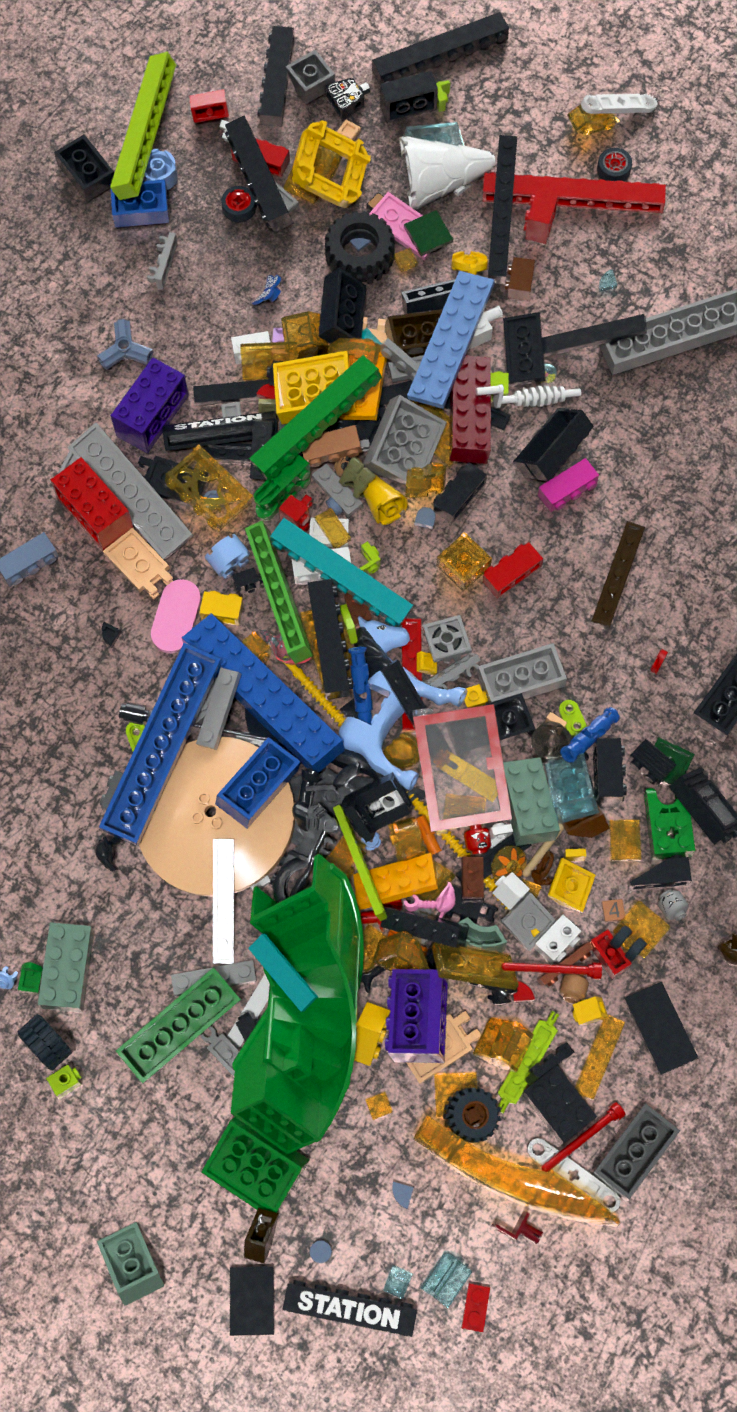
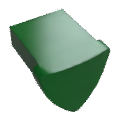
M32 962L22 964L18 991L39 994L43 967Z

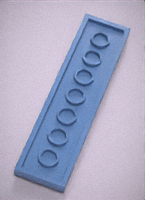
M463 271L458 272L407 394L409 400L444 409L495 285L494 279Z

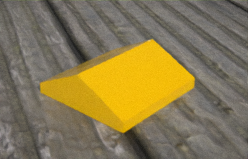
M561 858L548 896L561 906L583 912L596 875Z

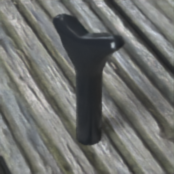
M392 957L371 971L362 973L361 982L364 983L367 993H370L372 980L396 964Z

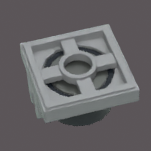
M460 615L422 625L434 663L443 660L444 663L449 664L451 659H454L456 662L461 658V655L472 653Z

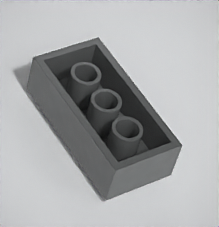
M645 1103L592 1175L627 1202L680 1130Z

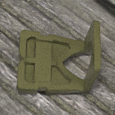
M352 457L348 467L343 471L339 483L345 487H352L354 489L353 496L356 499L365 498L363 491L374 480L375 474L368 468H364V464L356 457Z

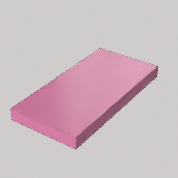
M387 192L369 214L372 215L374 213L378 215V219L383 218L387 225H390L395 240L425 261L430 253L420 256L404 228L405 223L423 215Z

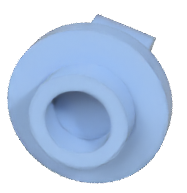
M7 966L0 972V988L11 989L17 980L18 972L15 971L13 975L7 974L9 968Z

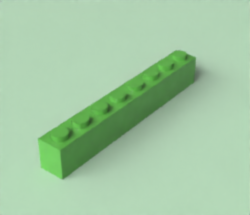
M260 521L245 528L287 654L297 664L312 657L313 653L278 552L270 540L271 532L264 522Z

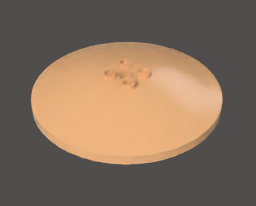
M221 737L217 750L197 745V740L184 745L139 846L147 863L167 883L189 894L213 897V839H234V893L253 886L266 877L285 854L295 825L292 808L295 804L293 792L288 782L249 828L246 829L215 805L217 794L259 747L240 739ZM210 807L216 808V814L213 817L206 815Z

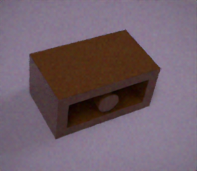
M513 257V262L508 265L507 275H510V280H506L505 291H508V299L530 300L535 260Z

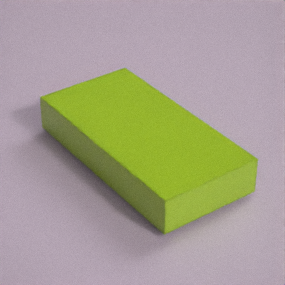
M347 604L340 605L341 619L349 642L351 644L357 643L356 629Z

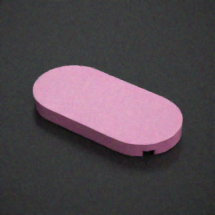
M175 580L169 583L163 590L151 629V638L155 646L164 653L171 654L181 650L183 645L181 637L194 627L201 604V596L197 586L188 580Z

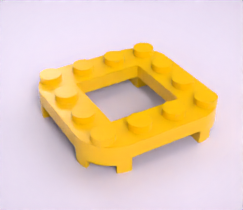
M321 120L320 122L311 123L301 134L292 168V180L303 189L339 207L347 208L362 194L360 189L366 166L370 162L371 156L367 154L362 140L353 141L326 127V121ZM319 145L348 159L341 186L314 172L315 168L313 165Z

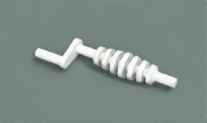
M501 384L498 386L476 388V395L494 394L493 403L495 408H500L501 404L515 403L516 406L523 405L525 407L529 405L531 407H536V405L543 407L551 403L555 404L558 401L564 402L566 397L581 396V389L565 390L563 386H558V388L556 386H536V388L531 387L529 389H522V391H515L514 395L503 396L504 388Z

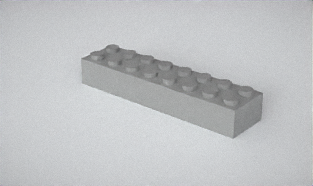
M737 289L646 318L647 334L599 344L611 374L615 375L737 335Z

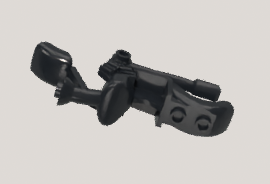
M358 762L343 768L335 777L332 785L316 786V783L322 780L318 777L319 773L310 768L307 771L301 770L303 780L298 801L293 805L292 813L296 823L302 829L303 836L300 844L295 849L289 850L287 856L283 855L279 863L281 868L278 874L274 873L269 884L272 885L271 888H273L276 903L289 898V879L294 872L306 868L302 877L297 879L290 897L306 889L308 885L307 880L314 867V856L317 854L321 856L322 854H331V851L326 849V844L335 845L336 840L328 836V833H336L341 830L337 818L333 816L323 803L311 806L313 792L336 791L337 788L346 787L350 780L360 773Z

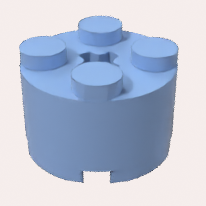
M152 149L143 181L165 179L166 188L169 190L177 184L175 159L166 150L163 152L159 151V149Z
M232 534L233 538L227 536L211 548L213 550L211 555L207 553L205 559L220 577H224V579L232 576L235 568L238 566L242 568L249 562L250 552L236 534Z

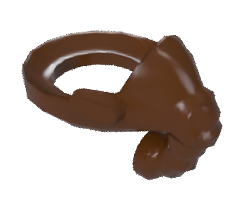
M550 851L537 864L536 870H531V877L537 886H547L553 882L554 878L547 876L554 862V854Z

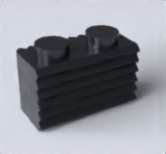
M647 739L629 757L631 767L636 771L641 770L646 775V780L657 786H660L676 768V764Z

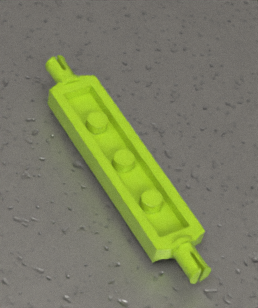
M551 1011L547 1021L539 1020L498 1092L502 1099L498 1107L501 1109L502 1105H504L500 1111L501 1114H504L509 1103L517 1104L527 1086L525 1079L530 1075L528 1070L537 1063H540L558 1031L554 1024L559 1017V1014L556 1013L553 1020H551L555 1014L554 1011Z

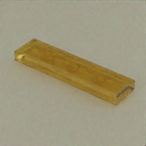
M609 1015L608 1018L603 1019L575 1087L581 1096L592 1101L594 1100L625 1022Z

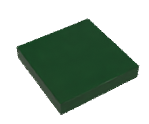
M437 210L404 224V228L420 256L453 243L454 239Z
M658 737L654 746L676 764L675 770L662 782L670 787L677 779L686 774L695 754Z

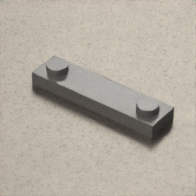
M220 668L196 742L197 745L217 750L241 673Z

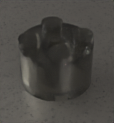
M545 722L533 732L531 738L530 753L532 757H541L542 764L545 767H556L563 764L565 760L560 752L564 746L570 744L571 734L560 723Z

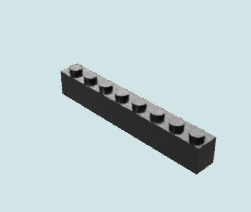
M501 12L492 14L372 59V72L379 85L387 81H394L424 72L448 61H454L464 55H470L480 49H486L493 44L504 42L508 39L509 26Z
M499 135L488 278L494 279L495 284H506L518 136Z

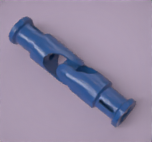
M354 647L348 649V652L351 654L352 660L350 670L354 683L355 711L358 714L359 720L371 725L373 705L370 684L368 682L369 669L365 660L366 647ZM367 692V698L363 699L358 694Z
M612 707L606 708L602 715L592 720L588 727H585L571 739L568 746H564L561 749L560 753L563 759L569 763L575 762L579 754L587 751L596 742L597 738L603 736L613 723H617L620 720L618 711Z

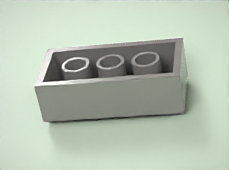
M554 643L478 666L477 672L482 689L487 695L488 704L522 693L524 699L565 687L567 680Z

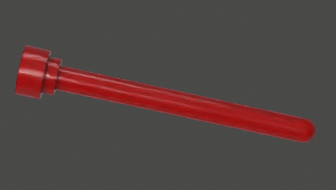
M504 962L501 965L504 971L581 974L600 980L602 977V964L594 962L587 966Z
M617 1102L610 1105L604 1117L543 1164L541 1170L544 1173L549 1172L611 1121H620L626 1116L623 1108Z

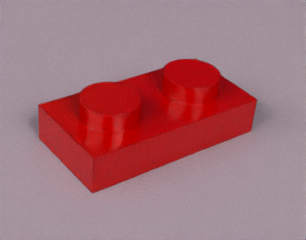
M468 1284L461 1329L483 1333L490 1287Z

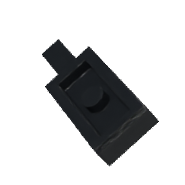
M567 1042L560 1045L556 1049V1055L553 1053L549 1054L543 1059L544 1064L540 1066L537 1063L528 1070L530 1075L525 1081L528 1085H532L575 1052Z

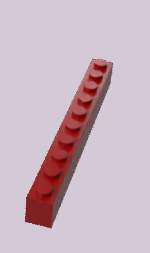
M495 172L484 173L482 202H494ZM514 175L512 204L529 205L531 196L536 194L538 188L558 193L557 207L663 213L665 206L666 184Z

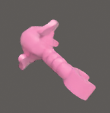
M448 882V885L436 901L419 900V897L414 894L412 897L415 903L409 904L405 900V909L413 912L419 908H436L441 912L439 918H443L446 912L450 911L455 905L454 888Z

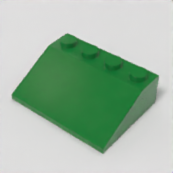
M234 1117L230 1120L201 1173L256 1210L260 1208L278 1213L310 1160L297 1151L286 1154L238 1118Z

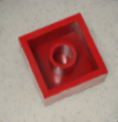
M537 188L536 194L531 196L530 208L527 210L524 219L523 231L526 232L525 239L542 244L547 243L556 215L558 193Z

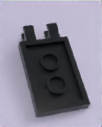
M156 455L153 460L140 456L138 468L147 470L143 477L161 498L194 509L197 508L209 473Z

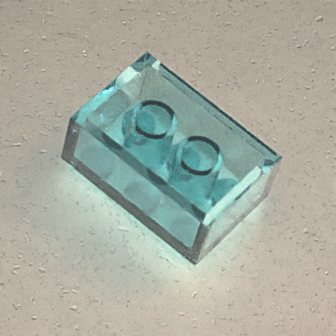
M584 753L579 754L575 762L569 763L561 759L545 764L553 806L559 823L599 813L592 778Z

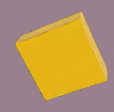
M422 651L417 653V672L430 675L437 674V662H433L431 653Z
M566 849L564 852V859L570 862L585 861L586 849Z

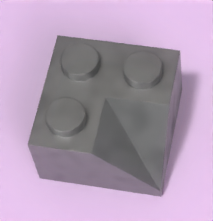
M316 50L286 66L292 84L305 104L325 94V85L335 82V73Z

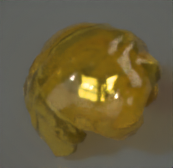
M409 732L401 733L400 737L393 739L392 743L386 746L383 751L388 761L399 769L413 767L420 761L417 739Z

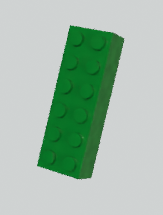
M213 967L120 1046L116 1052L140 1082L144 1084L237 1005L241 999Z

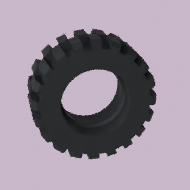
M352 211V214L348 215L346 213L342 215L341 219H335L333 221L334 225L331 224L327 229L328 233L325 235V256L331 272L340 267L360 282H367V284L373 283L374 279H381L382 274H387L395 257V238L390 225H387L383 218L378 219V215L374 213L370 215L367 211L362 213ZM356 238L368 239L377 247L371 254L361 257L350 255L343 249L350 240Z

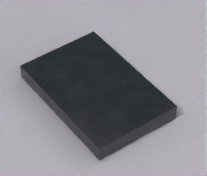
M274 1266L230 1267V1336L274 1335Z

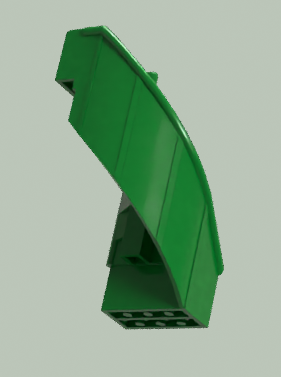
M320 854L314 856L312 886L279 903H276L264 891L255 886L253 888L250 924L262 934L268 936L316 993L318 998L304 1012H301L263 967L269 981L268 1007L232 1063L235 1072L231 1114L286 1154L321 1141L337 1114L345 1093L349 1088L356 1051L358 992L364 964V937L360 910L347 875Z

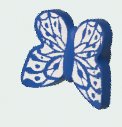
M278 274L275 277L268 275L264 292L252 303L254 306L267 299L271 302L277 299L281 293V290L276 287L281 281V277Z

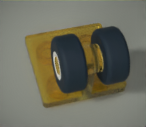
M638 901L613 930L616 935L610 941V945L616 950L622 946L627 950L624 956L630 962H633L638 955L645 958L667 933L670 926L644 903Z

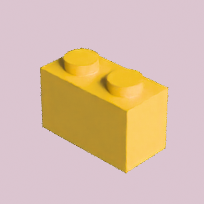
M204 591L200 608L201 620L212 613L223 624L239 626L244 606L243 598L237 594L224 595L218 591Z

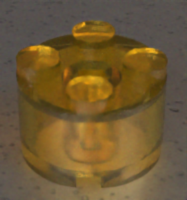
M415 816L388 825L389 838L392 846L394 845L397 862L407 861L426 854L425 845H421L423 844V837Z

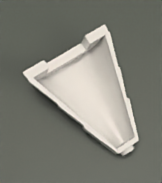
M409 136L399 137L401 155L405 156L410 185V190L407 193L409 206L414 210H418L438 198L448 195L461 186L470 184L484 176V173H489L493 166H495V157L489 151Z

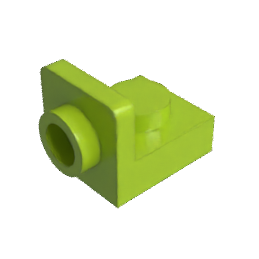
M449 80L436 83L438 87V112L445 111L446 103H448L447 94L450 93L451 84Z

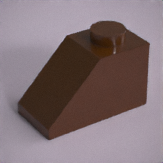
M596 801L559 819L567 834L571 836L593 838L610 829L604 813Z

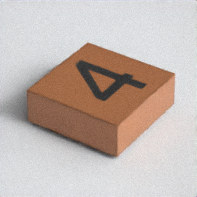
M622 899L602 901L605 923L624 921L626 919Z

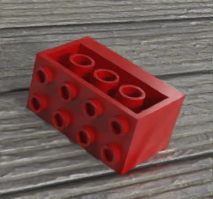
M82 457L50 479L59 502L102 551L131 528H134L128 509Z

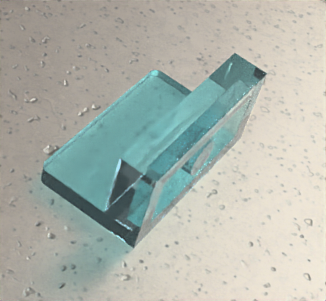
M444 1252L420 1289L435 1298L446 1308H449L472 1271L458 1259Z

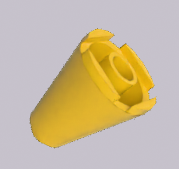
M375 475L374 480L363 491L372 516L378 524L388 525L401 517L399 513L407 509V498L377 475Z

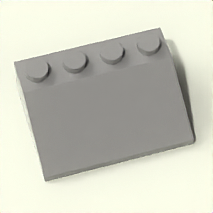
M401 395L390 399L363 462L364 467L380 476L419 489L447 422Z

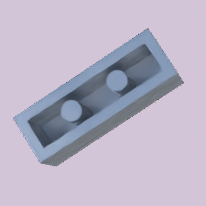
M43 532L0 558V574L9 587L18 585L27 576L34 575L45 565L54 563L59 556L55 547Z

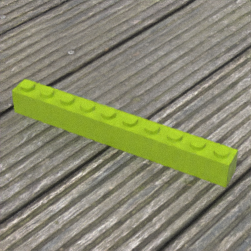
M168 51L152 55L148 60L110 186L112 192L115 193L119 200L139 195L177 65Z

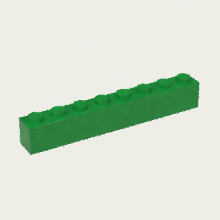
M362 355L249 458L253 466L268 481L276 477L286 465L293 462L300 452L305 451L314 439L319 438L325 429L333 425L337 418L349 411L357 400L362 399L371 387L379 383L382 378L379 369Z

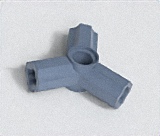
M120 319L114 322L115 344L97 355V359L102 367L108 370L121 360L128 359L147 365L152 359L153 349L132 342L130 321Z

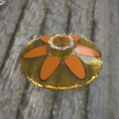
M513 845L505 846L499 850L492 862L491 872L494 879L498 881L503 875L507 877L512 872L520 879L527 864L524 851Z

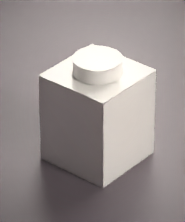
M512 872L507 877L503 875L495 883L497 888L493 891V894L511 910L530 888Z

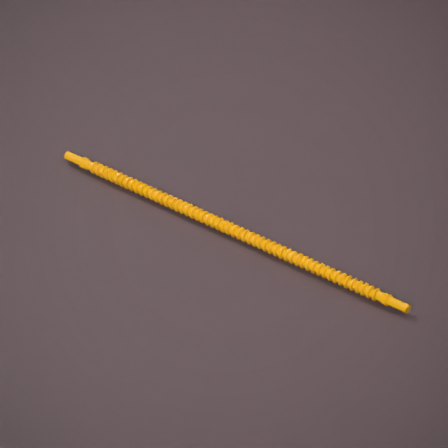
M287 655L282 658L283 661L291 660ZM284 663L293 673V676L301 682V686H305L304 689L309 690L308 694H312V698H316L315 701L320 702L319 706H323V710H327V714H331L330 718H334V722H338V727H341L346 718H344V714H340L339 709L336 710V705L333 706L332 701L326 700L325 693H321L322 690L317 689L318 685H313L314 681H310V677H306L301 668ZM417 797L412 801V804L415 806L414 810H418V814L424 815L428 823H430L427 805L424 806V801H418L419 798ZM447 829L437 831L438 836H442V840H446L445 844H449V848L454 849L453 853L458 854V858L463 856L471 857V853H467L466 848L463 849V844H459V840H455V835L451 836V831L448 832ZM490 875L484 879V883L486 884L485 888H489V892H493L497 886L494 883L495 879H491ZM536 928L531 930L533 937L540 933Z

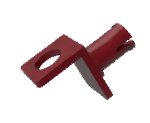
M522 1212L512 1233L497 1224H492L491 1226L510 1239L517 1240L521 1234L535 1244L540 1241L538 1237L543 1235V1231L527 1223L530 1215L529 1212Z

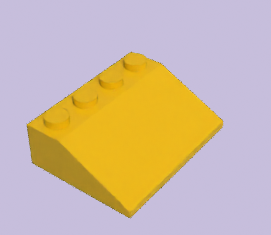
M347 351L273 364L276 413L281 424L289 423L350 367ZM355 403L351 406L349 411L343 414L356 412Z

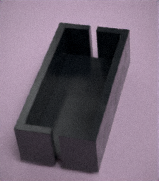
M557 408L513 462L525 478L549 481L555 476L558 469L566 463L568 457L578 448L582 440L589 435L594 426L583 410Z

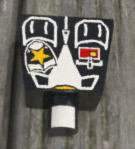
M353 78L325 85L326 98L341 121L365 106L364 95L370 93V87L367 83L358 86Z

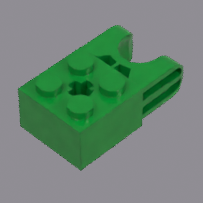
M299 454L276 477L270 481L266 480L255 491L254 502L256 504V515L259 519L263 521L272 519L279 512V507L290 495L296 498L298 492L310 484L309 462Z
M646 788L644 800L651 860L668 859L673 855L692 857L695 853L691 815L676 796L673 804L665 805L659 801L655 789ZM668 833L673 834V835H674V838H673V839L670 838V835L667 836Z

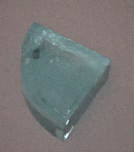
M612 269L606 271L601 277L599 292L617 288L618 284Z

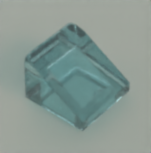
M393 1265L383 1291L403 1299L413 1274Z

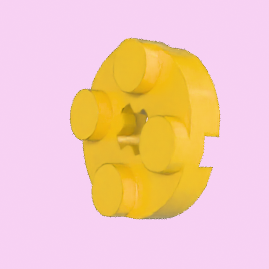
M460 251L452 255L451 268L477 275L478 271L487 270L488 259L485 254L470 251V254H464V251Z

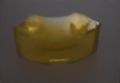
M581 104L567 114L575 131L584 135L612 129L620 121L616 113H587L583 110Z
M339 338L337 341L329 344L327 354L347 351L350 366L362 355L376 365L381 345L368 338Z
M434 462L427 464L423 468L413 467L408 469L405 497L419 498L428 497V493L435 492V494L441 493L445 489L447 466Z

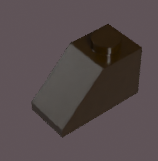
M260 1208L257 1209L244 1241V1258L265 1264L272 1246L279 1213Z

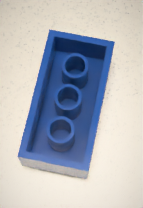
M268 737L217 794L215 805L248 829L298 772L300 761Z

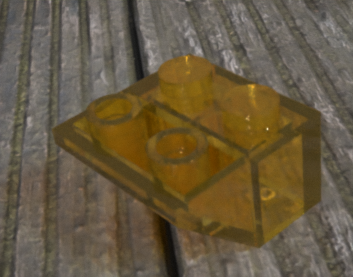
M490 1017L473 1055L498 1068L517 1072L534 1034L520 1022Z

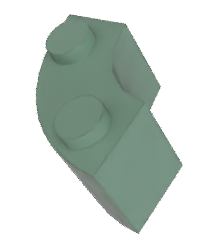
M468 917L457 922L469 926L465 947H459L462 950L480 956L496 955L505 951L507 940L497 925L490 927L479 926Z

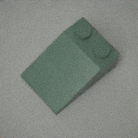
M137 1222L97 1241L124 1306L164 1287V1283Z

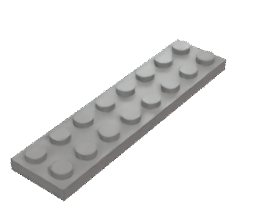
M96 422L67 447L77 459L80 457L84 459L128 509L133 525L163 560H167L194 536Z

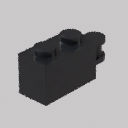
M453 886L455 905L450 911L446 912L445 917L452 918L454 916L460 918V921L468 917L475 924L478 918L494 923L495 919L493 917L495 912H498L497 907L484 903V898L462 899V889ZM481 908L487 910L486 915L480 913Z

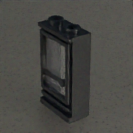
M700 767L682 775L669 788L710 841L716 845L720 842L725 844L732 838H737V812L714 783L708 780L709 777L704 775L703 772L705 770Z

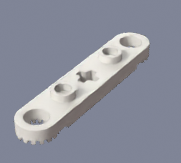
M596 94L595 96L586 95L581 102V107L590 114L650 113L654 111L658 103L650 94Z
M539 1138L532 1140L527 1147L529 1157L541 1166L560 1152ZM534 1144H541L544 1147V1153L541 1156L533 1153L532 1147ZM568 1157L549 1171L602 1211L613 1213L619 1208L620 1197L618 1194ZM578 1171L577 1176L579 1180L574 1179L570 1181L568 1172ZM609 1195L615 1199L614 1207L608 1208L604 1205L603 1199L605 1196Z

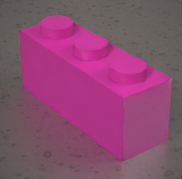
M585 458L541 485L538 489V497L550 512L556 509L560 510L568 501L578 499L584 491L594 489L597 486L599 474Z

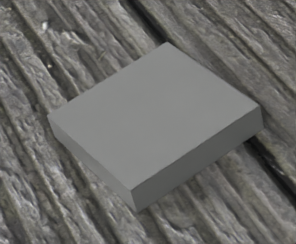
M527 892L500 922L527 951H530L556 920L531 892ZM536 928L540 933L533 937L531 930Z

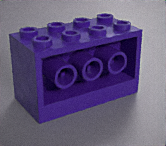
M152 357L110 415L116 437L148 454L162 435V426L169 425L189 397L185 375Z
M392 969V976L388 978L391 996L387 998V1008L390 1009V1017L386 1018V1029L389 1030V1038L385 1039V1051H388L389 1056H391L394 1062L445 1063L448 979L443 970Z

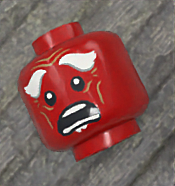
M482 824L469 826L470 830L464 832L466 850L471 851L472 854L486 853L487 849L492 846L489 829L482 828Z

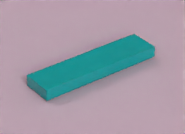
M261 934L248 948L301 1012H304L318 998L316 993L266 934Z

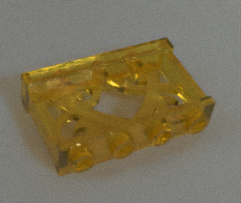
M197 445L187 457L166 473V485L171 490H175L183 502L189 503L198 516L205 518L210 528L216 529L218 532L241 511L252 504L253 495L200 445ZM194 460L197 461L194 470L187 468ZM207 471L211 475L209 477H205L204 472ZM186 472L191 474L192 478L190 476L182 477L187 481L184 484L177 479L179 473ZM198 479L204 482L217 480L219 482L217 486L218 498L199 496ZM223 488L229 491L228 493H224L225 497H223L221 493V489ZM239 501L240 503L231 510L228 504ZM224 505L226 515L218 518L213 511L218 510L221 513V506Z

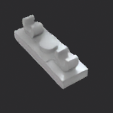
M169 232L168 239L166 236H159V241L164 243L163 245L157 244V250L162 252L157 260L159 268L150 267V273L155 275H147L148 282H156L157 289H164L177 247L176 233Z
M469 653L425 680L424 683L448 690L447 686L443 683L457 680L463 672L466 676L471 677L470 668L474 667L478 672L479 665L476 663L480 661V658L475 653Z

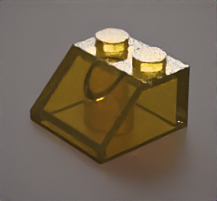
M307 311L281 318L286 352L299 354L300 350L320 345L329 346L328 342L318 336L319 313Z
M401 931L379 940L372 962L391 973L392 969L429 970L419 941L413 938L410 933Z

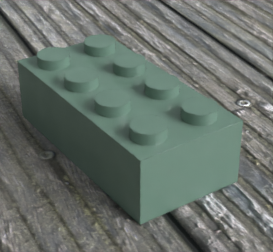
M541 757L503 762L512 815L510 824L512 825L516 846L555 841L560 828Z
M50 922L38 1006L41 1009L83 1013L94 930L91 926Z

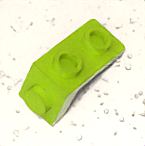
M367 541L361 545V553L368 563L359 569L371 575L379 570L381 559L374 545L371 546Z

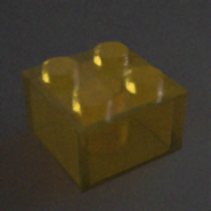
M464 532L437 556L436 566L464 592L491 566L492 558Z

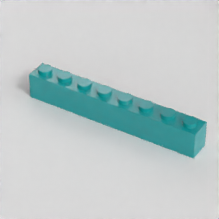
M283 518L271 534L270 540L276 549L280 551L283 549L288 552V556L294 561L300 560L303 562L307 570L310 572L316 571L320 574L322 580L331 579L332 583L337 585V590L343 594L348 593L353 596L352 599L359 605L365 604L368 606V610L376 616L381 615L390 626L395 627L396 625L400 627L413 609V604L287 519Z

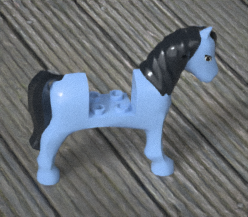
M358 616L360 627L357 632L358 640L357 643H354V647H366L365 660L369 669L368 682L370 689L386 697L382 701L380 712L372 718L371 725L354 717H346L338 733V736L343 740L345 751L331 763L343 769L350 764L358 762L360 773L369 775L375 781L393 772L401 786L411 791L418 780L419 773L413 770H400L386 759L382 751L383 742L388 732L404 713V710L380 671L393 662L386 653L393 648L405 646L410 641V636L403 627H393L376 619L365 620ZM403 667L420 697L427 698L439 706L451 703L460 707L465 700L467 689L461 687L448 690L436 688L420 681Z

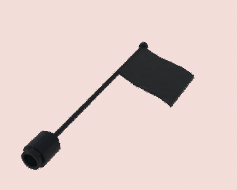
M131 702L122 703L119 711V719H123V722L143 725L144 721L147 722L151 715L149 710H146V705ZM246 708L245 720L249 733L223 729L222 732L264 741L269 737L274 742L281 744ZM194 723L193 727L201 728L202 724Z

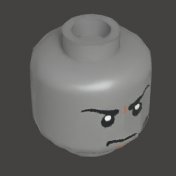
M670 889L659 896L658 907L667 920L675 919L679 921L687 915L686 911L689 908V904L680 891Z

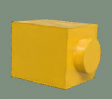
M594 996L572 1004L574 1008L573 1017L579 1025L586 1026L608 1018L602 997Z

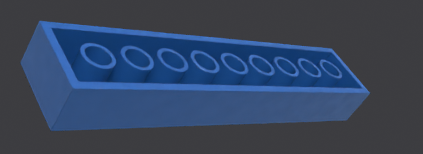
M212 613L181 637L183 643L221 658L222 664L220 668L241 673L234 697L307 769L310 768L319 773L345 751L343 740Z
M183 643L99 825L100 830L139 846L222 664L221 658Z

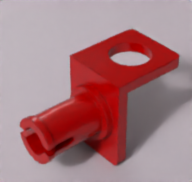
M399 899L385 903L383 907L403 906V902ZM374 911L360 912L362 924L378 923L379 927L381 926V921L376 917ZM380 927L381 932H385V928Z

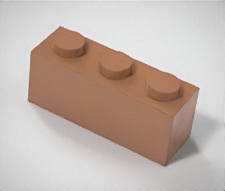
M356 425L322 433L319 438L314 439L308 448L302 452L304 459L309 462V465L317 467L323 462H336L342 457L348 456L351 458L358 456L363 451Z

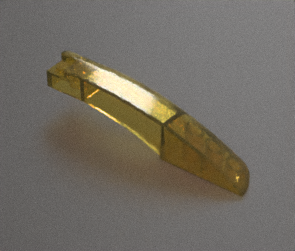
M430 1116L426 1117L413 1140L429 1150L432 1156L461 1176L516 1204L545 1214L582 1223L618 1227L620 1224L619 1219L614 1215L611 1216L606 1207L554 1170L550 1169L549 1172L540 1171L500 1159L464 1141Z

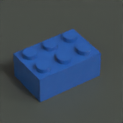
M165 179L142 181L139 195L128 199L119 200L111 190L112 216L115 228L169 223Z

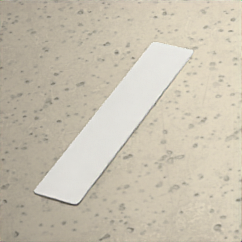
M265 974L240 1016L249 1012L252 1019L258 1018L266 1005L269 995V981ZM235 1022L226 1038L239 1050L244 1039Z

